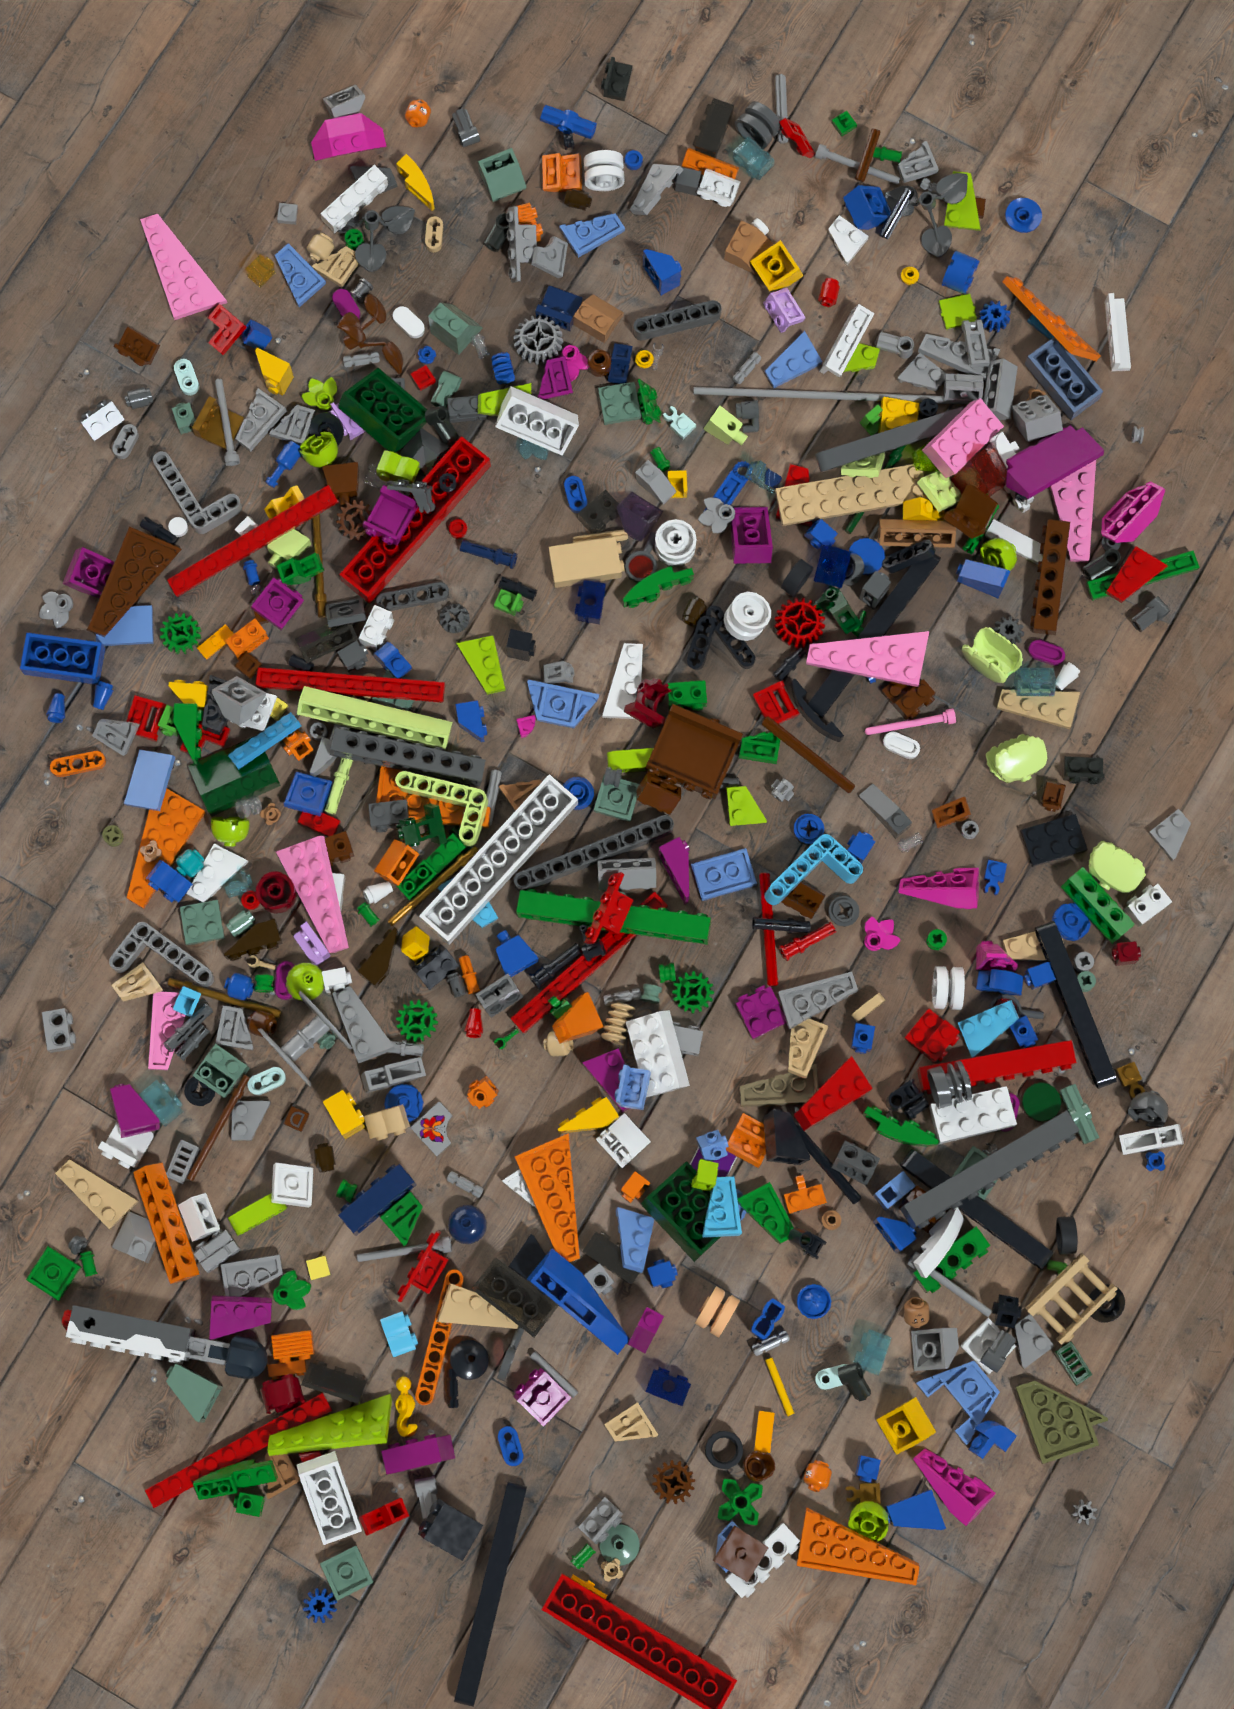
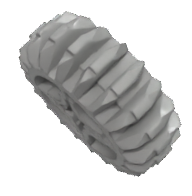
M540 314L538 319H535L532 315L531 321L525 318L524 324H518L519 329H515L516 335L513 336L515 341L514 348H517V354H522L523 360L528 358L529 363L535 360L536 365L539 364L540 360L545 364L546 359H553L552 355L557 357L558 351L562 350L560 344L563 343L561 338L563 333L559 331L560 326H554L555 322L553 320L548 322L549 318L547 316L544 320L541 319ZM542 329L548 331L552 336L543 333ZM538 334H540L541 339L539 341V345L537 346L536 340L538 338ZM524 343L533 346L535 351L529 349ZM549 345H550V347H548L547 349L541 351V349H542L543 347H546V346H549Z

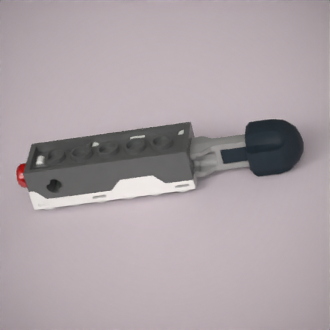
M73 1305L72 1310H66L62 1317V1325L67 1331L66 1337L71 1338L73 1343L86 1345L88 1341L91 1342L90 1346L105 1349L106 1345H109L110 1350L125 1353V1349H129V1354L144 1357L145 1353H149V1358L164 1360V1357H169L168 1362L183 1364V1361H189V1359L225 1365V1372L228 1376L251 1379L258 1376L267 1364L265 1347L259 1341L251 1338L235 1336L229 1344L194 1337L196 1330L75 1305ZM95 1321V1326H90V1323Z

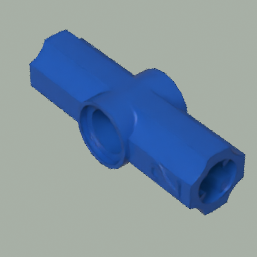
M545 105L540 117V121L558 127L565 134L572 132L592 139L597 127V123L579 117L572 110L562 111Z

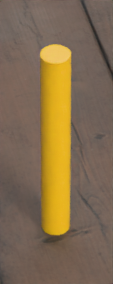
M773 1358L766 1359L767 1367L787 1416L795 1414Z

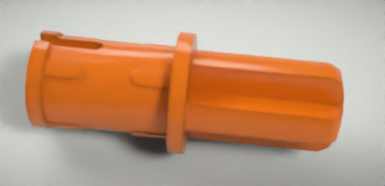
M469 956L460 957L459 962L463 972L462 978H464L468 995L479 992L480 989L475 976L477 973L473 971Z

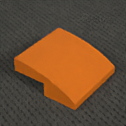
M560 153L542 156L544 191L567 192V190L572 189L582 190V165L579 153L561 156Z
M742 1113L728 1140L729 1147H726V1151L759 1168L766 1155L764 1124Z

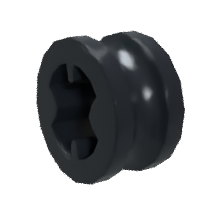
M572 132L569 135L564 133L565 150H568V148L574 149Z
M449 473L443 474L439 479L440 488L444 492L455 490V477ZM449 479L453 484L450 483V486L446 487V484H443V482Z

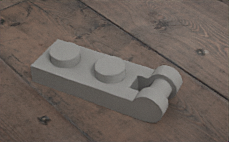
M969 320L962 321V331L965 336L970 368L989 366L990 360L982 320H975V322H969Z

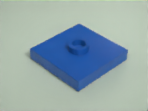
M296 772L284 801V807L321 816L333 782Z

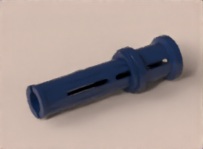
M465 540L462 541L460 546V552L489 559L496 565H506L510 569H514L518 557L517 553L511 554L503 551L501 548L495 550Z

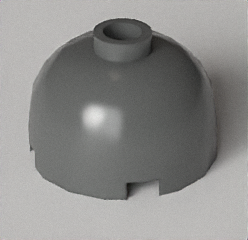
M1142 1092L1132 1099L1128 1114L1138 1123L1139 1119L1148 1122L1146 1126L1162 1127L1168 1117V1104L1158 1092Z

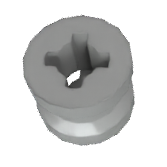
M1081 952L1073 959V967L1079 973L1089 971L1094 965V958L1088 952Z

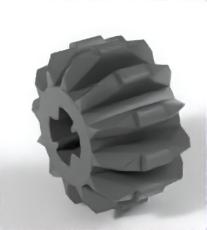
M1004 616L1001 617L1000 621L995 622L994 625L996 627L992 628L995 632L1005 636L1011 644L1016 645V642L1020 643L1022 641L1021 637L1024 636V632L1021 631L1024 627L1023 624L1017 625L1019 619L1012 621V616H1009L1007 620ZM1008 629L1011 631L1009 635L1005 633Z

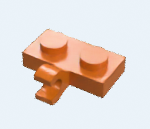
M803 1175L794 1177L798 1191L783 1195L789 1214L827 1203L822 1184L806 1188Z

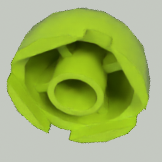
M321 432L322 436H310L301 444L300 453L306 463L313 467L332 464L338 454L337 442L332 433Z
M994 538L982 545L980 553L984 564L989 563L991 566L1009 571L1014 568L1017 554L1016 548L1012 543L1003 538Z
M229 816V818H223L222 820V817L211 818L212 834L217 841L224 842V846H236L237 842L243 841L248 835L249 819Z
M300 963L288 972L286 988L294 999L303 1001L299 996L300 991L310 1001L316 999L323 992L322 970L317 965Z
M864 1501L852 1509L848 1527L871 1540L877 1539V1541H880L888 1532V1514L880 1504L873 1501Z

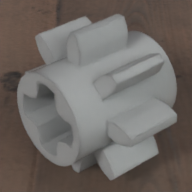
M784 778L781 782L776 779L771 785L773 789L771 794L780 802L784 799L789 801L794 795L792 791L794 786Z
M1079 1500L1080 1505H1073L1075 1513H1072L1071 1516L1078 1517L1077 1523L1080 1524L1084 1520L1085 1524L1089 1525V1519L1096 1520L1093 1512L1097 1509L1091 1508V1501H1088L1085 1505L1083 1500ZM1083 1508L1088 1509V1513L1085 1516L1080 1515Z

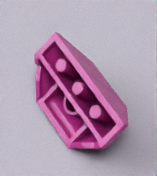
M362 113L325 120L311 142L315 161L387 147L383 128Z
M1150 481L1144 486L1126 492L1102 518V536L1115 543L1133 542L1158 516L1165 489Z

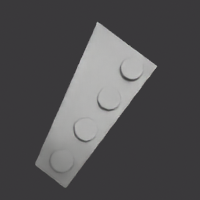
M351 986L332 993L358 1063L395 1049Z

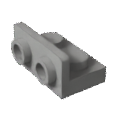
M604 1497L578 1528L597 1545L598 1542L603 1543L609 1536L607 1532L612 1526L616 1528L620 1524L623 1513Z

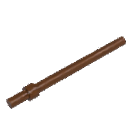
M243 1074L238 1085L231 1091L230 1094L232 1096L188 1173L187 1179L194 1181L238 1099L242 1098L243 1090L250 1079L249 1076Z

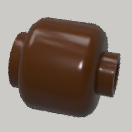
M599 349L591 352L587 360L589 372L596 377L608 374L611 369L610 355L606 351Z
M257 1010L249 1015L247 1019V1025L251 1034L263 1037L258 1031L261 1028L270 1036L277 1029V1021L271 1013Z

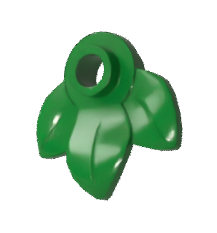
M289 1271L280 1278V1284L273 1292V1299L277 1304L287 1305L292 1310L303 1309L306 1307L303 1297L309 1293L311 1284L303 1280H297L296 1271ZM280 1292H286V1298H282Z

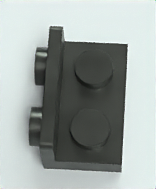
M611 57L610 63H606L605 73H607L606 79L603 78L601 89L604 90V97L625 101L633 65L615 62V57Z
M1065 756L1064 780L1069 781V783L1078 784L1081 781H1088V784L1095 785L1100 784L1105 779V774H1103V758Z

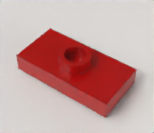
M302 812L298 823L329 837L335 835L341 821L323 812L321 816Z

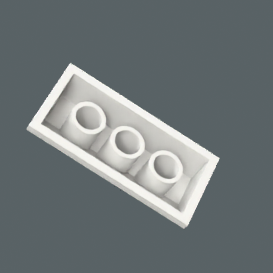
M511 386L502 402L495 427L563 455L579 426L577 414Z

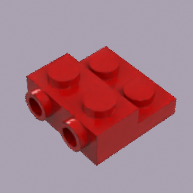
M928 1009L904 1039L935 1063L937 1059L941 1062L948 1053L945 1051L949 1045L953 1047L960 1039L957 1036L960 1031L948 1021L940 1018L931 1009Z

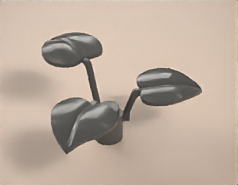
M956 173L942 178L936 186V190L941 196L933 195L931 192H923L918 198L917 191L911 186H901L885 193L886 201L893 210L906 187L914 191V195L902 216L911 215L914 212V206L921 204L924 210L929 212L934 229H927L922 235L921 242L924 249L936 257L943 256L949 250L952 243V234L947 226L943 225L937 228L932 209L936 206L935 199L941 200L944 198L949 204L961 202L967 193L968 176L964 173Z
M404 206L390 207L382 213V219L376 211L370 210L365 213V216H362L360 221L359 214L351 218L345 227L337 232L346 234L348 230L353 229V227H359L364 222L365 228L370 230V244L363 243L359 245L355 251V258L358 264L365 270L374 272L384 264L386 250L382 244L373 245V231L379 227L380 222L384 227L388 226V230L393 234L407 232L411 227L415 209Z

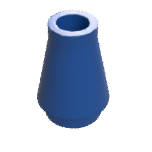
M101 681L98 682V685H95L93 707L104 710L114 691L112 690L113 685Z
M56 693L53 695L52 702L46 713L48 721L62 723L63 719H65V696L63 694Z

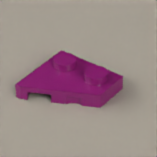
M566 357L547 360L538 398L547 400L573 394Z

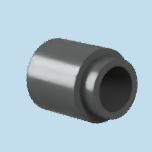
M142 387L127 391V396H124L127 407L131 406L132 410L148 406L149 403L153 402L149 388L145 389Z

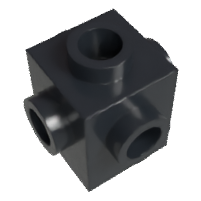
M999 1294L997 1302H993L992 1313L995 1314V1325L1015 1328L1017 1318H1020L1022 1307L1019 1306V1298Z

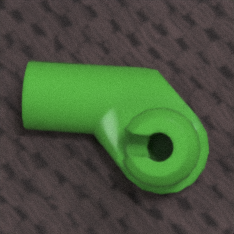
M1049 1260L1047 1263V1269L1057 1271L1058 1275L1068 1266L1064 1262Z

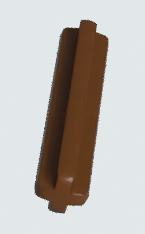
M871 129L855 180L859 182L865 181L881 133L878 129Z

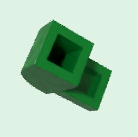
M317 553L301 560L291 558L277 565L282 583L287 585L308 582L312 580L311 577L324 571L319 554Z

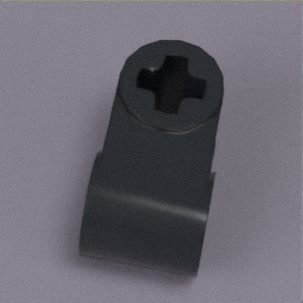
M914 1078L900 1086L887 1097L886 1106L889 1110L898 1111L924 1095L915 1085ZM892 1097L899 1098V1106H895L892 1104Z
M799 1227L791 1229L788 1235L791 1244L816 1260L819 1258L818 1254L822 1246L827 1243L822 1238Z

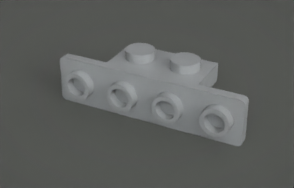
M518 206L508 208L506 219L509 222L507 239L510 241V248L508 249V258L511 266L509 268V278H511L512 283L521 281L520 263H532L537 240L536 225H519Z

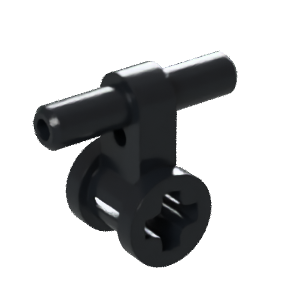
M581 925L580 931L585 942V934L589 926ZM601 939L596 940L594 944L585 943V945H582V951L587 962L592 961V958L599 955H606Z

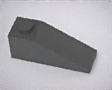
M874 784L858 795L895 839L910 828L912 821Z

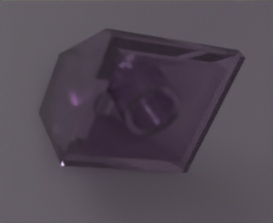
M633 492L617 506L624 531L631 538L640 542L648 536L663 513L661 509Z

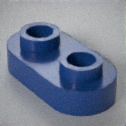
M570 476L564 482L568 505L572 512L582 513L587 508L584 486L579 477ZM576 485L577 488L573 490L570 486ZM580 502L582 505L580 507H576L575 503Z
M509 1426L503 1427L498 1433V1441L504 1461L509 1466H517L523 1461L524 1457L517 1431ZM510 1433L512 1435L511 1440H505L504 1435ZM512 1452L517 1453L516 1460L510 1458Z

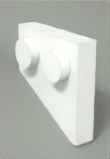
M840 215L828 229V233L831 239L834 240L835 246L840 251L846 265L849 264L869 237Z

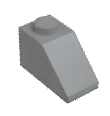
M649 460L635 472L637 482L663 505L676 493L675 488L662 471Z

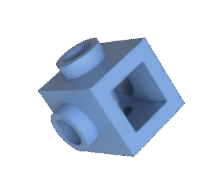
M719 1130L696 1137L704 1160L714 1161L728 1156L726 1147H729L725 1136H721Z

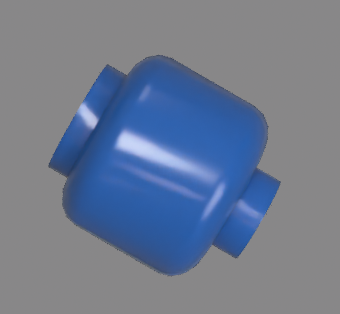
M234 973L231 978L227 977L224 988L227 989L229 997L244 1001L247 997H251L255 983H252V979L249 976Z

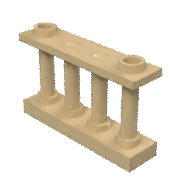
M1082 1253L1025 1307L1032 1316L1040 1314L1060 1334L1056 1340L1061 1345L1064 1342L1068 1343L1074 1337L1073 1333L1106 1300L1110 1301L1116 1295L1115 1291L1117 1288L1113 1284L1107 1287L1088 1268L1087 1263L1089 1260ZM1078 1272L1083 1273L1102 1292L1095 1301L1073 1281V1276ZM1063 1286L1069 1287L1088 1306L1080 1315L1059 1295V1290ZM1049 1300H1054L1074 1320L1066 1329L1045 1309V1304Z

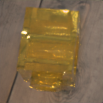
M261 254L245 269L247 277L260 288L275 274L273 261L268 257L264 258Z

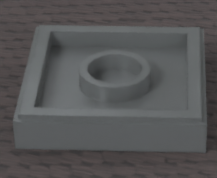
M362 598L325 605L328 627L366 620Z

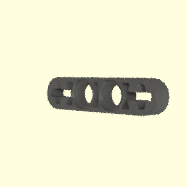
M442 582L382 593L377 597L376 603L377 606L383 609L394 611L444 601L449 596V589ZM438 588L446 590L443 592L442 596H439V593L434 592H438ZM429 589H432L434 598H431ZM419 591L427 593V597L424 600L417 598ZM402 594L409 597L408 602L400 603L398 601L399 596ZM393 596H395V602L397 605H394L393 603ZM383 599H386L387 601H392L388 602L386 607H384L383 604H380L383 602Z

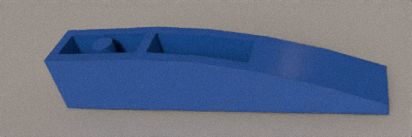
M552 1248L527 1280L618 1355L630 1338L583 1273Z

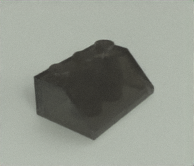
M316 1360L315 1364L310 1362L301 1386L362 1404L369 1381L364 1380L365 1375L355 1372L353 1376L345 1374L346 1369L335 1366L333 1370L327 1368V1363Z

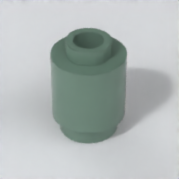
M243 910L230 919L226 926L234 937L241 936L254 926L255 918L250 911L246 913Z

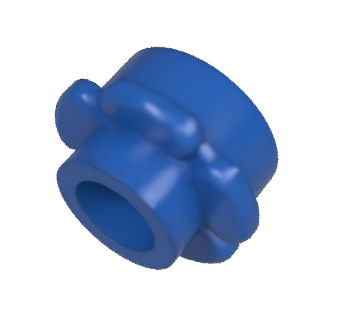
M429 346L421 348L418 351L420 362L431 364L436 357L435 350H432Z

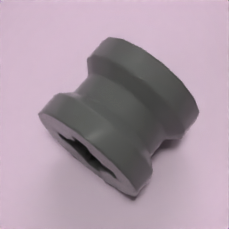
M607 766L603 785L608 786L610 784L619 788L622 769L613 770Z

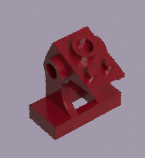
M644 679L638 685L635 702L625 705L623 712L652 729L662 726L666 718L657 713V704L661 703L665 698V694L670 693L672 690L668 688L669 685L667 683L662 685L663 682L660 679ZM645 698L649 699V703H648V706H647V707L645 706V703H644V702H645Z

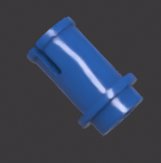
M254 560L244 562L243 570L246 571L248 584H259L257 563Z

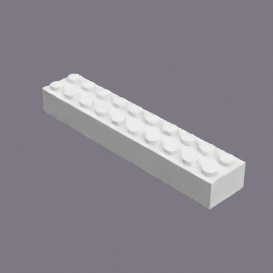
M549 774L420 914V920L450 945L578 805V799Z

